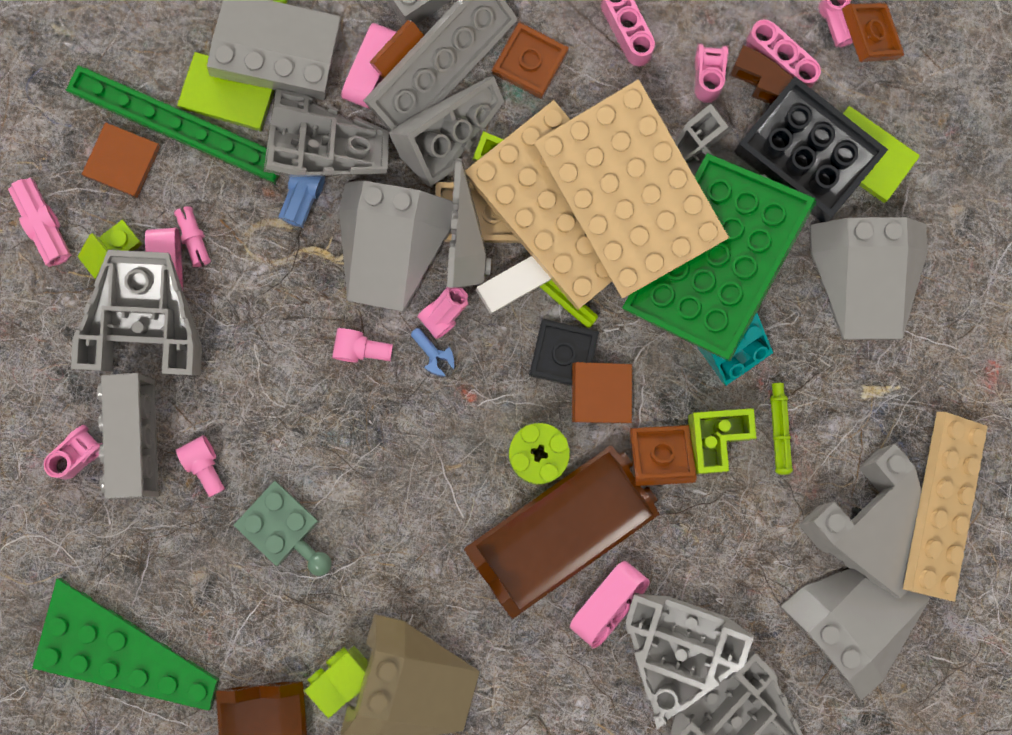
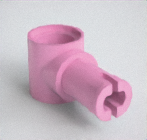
M338 328L332 358L358 363L359 359L364 360V358L390 361L393 344L367 340V337L363 336V333L360 331Z
M204 435L176 449V454L182 466L188 473L192 471L193 475H197L208 497H212L225 490L213 467L215 465L213 460L216 459V454Z

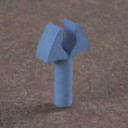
M420 328L412 331L411 337L429 357V364L424 367L428 372L440 377H446L442 370L437 367V358L446 360L451 368L455 369L454 357L450 347L445 351L438 350Z

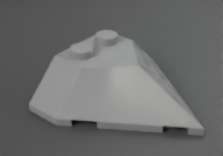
M635 593L625 624L628 634H630L635 658L648 700L651 702L657 729L675 714L682 712L714 689L732 673H736L743 668L754 635L726 616L670 596Z

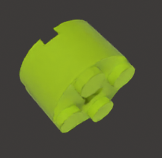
M534 423L523 427L513 437L509 448V461L515 474L523 481L535 485L546 484L557 479L565 471L570 457L569 445L564 435L557 428L544 423ZM539 446L543 447V453L547 455V458H541L539 462L534 461V455L530 453L531 449L537 450Z

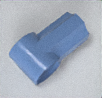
M325 176L290 177L288 182L289 191L278 216L279 219L297 227H304L314 199H318L322 192Z

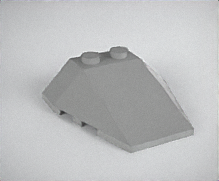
M276 88L263 172L288 177L386 174L388 170L389 131L357 117L354 120L339 115V109L329 106L328 109L314 104L313 98L307 95Z
M370 181L345 183L339 208L347 301L405 312L423 281L422 277L430 263L434 262L438 249L451 232L453 201L421 190Z
M907 217L843 218L811 224L809 226L810 255L813 263H816L821 276L820 281L830 300V308L842 340L903 339L928 253L926 224Z
M849 568L802 586L783 602L780 607L798 629L807 633L841 673L839 677L861 701L884 681L930 598L927 595L908 591L902 598H896L866 579L865 575L854 568Z
M754 651L748 653L743 668L725 678L718 686L685 710L675 714L670 735L803 734L789 710V703L786 696L781 692L775 672Z

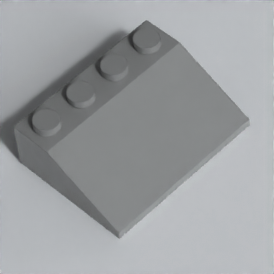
M223 0L207 63L209 75L273 90L277 88L300 93L325 101L341 16L270 0Z

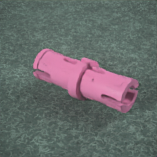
M191 206L183 207L187 219H185L181 209H177L174 215L182 232L180 238L182 243L187 246L192 266L194 268L202 267L198 257L199 254L204 265L209 264L211 259L203 242L205 236L203 231L198 228L193 208Z

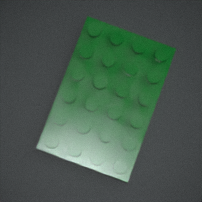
M707 153L694 177L729 239L630 294L622 309L730 362L814 208L816 199Z

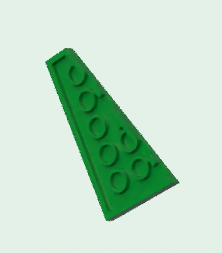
M62 578L56 579L32 669L207 711L212 709L219 678L194 662L186 660L164 643L153 639L147 632L111 609H106L95 602L89 595L73 588L67 581Z

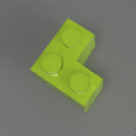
M754 408L696 412L688 415L696 474L728 472L729 464L726 442L757 439Z
M355 646L349 650L345 647L340 649L326 662L330 668L326 671L320 668L307 679L311 685L304 691L328 719L361 690L368 661Z

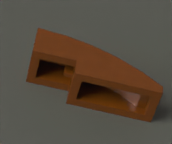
M745 45L742 46L729 75L756 86L752 97L769 104L776 100L793 79L778 64Z

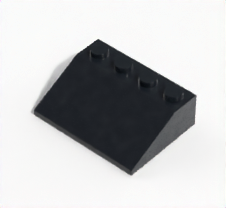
M795 76L741 140L734 153L759 173L767 175L769 179L814 197L816 204L811 214L821 222H828L888 149Z

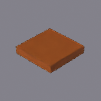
M886 3L848 4L842 8L860 62L898 60L904 56L901 42Z
M407 20L369 63L384 79L424 36L413 21Z
M518 22L492 68V74L542 99L569 52V47Z
M105 122L81 175L138 198L161 146L156 142Z
M574 362L572 366V422L632 423V364Z
M689 425L630 428L629 435L636 486L696 483L697 475Z

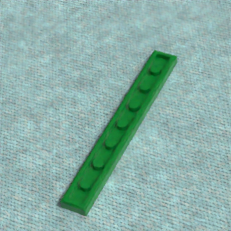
M80 65L77 66L66 88V91L73 96L268 182L276 184L280 176L263 172L266 147Z

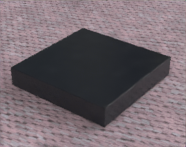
M542 319L529 377L572 386L573 363L593 362L599 331Z

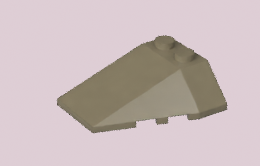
M374 614L366 645L372 648L356 707H347L340 735H440L464 731L480 671L405 621Z

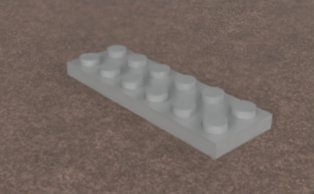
M457 0L363 101L389 131L393 130L414 115L443 101L516 23L518 18L505 0Z

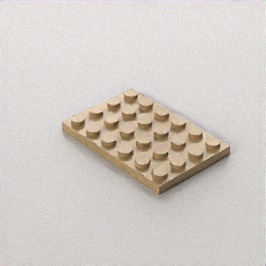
M639 79L534 141L535 146L622 299L729 239Z
M553 100L466 169L465 172L469 182L549 275L576 310H579L610 284L612 280L534 144V141L570 120Z

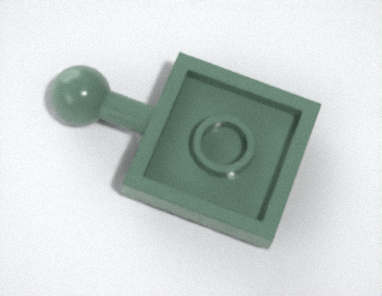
M274 481L234 524L275 566H279L295 549L308 561V569L313 575L323 576L331 569L332 562L330 557L324 552H315L303 540L320 521L277 481Z

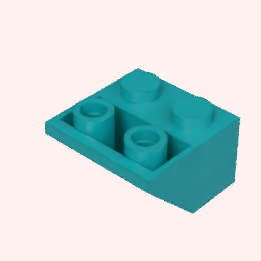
M758 313L753 318L730 362L698 347L701 354L725 386L773 354Z

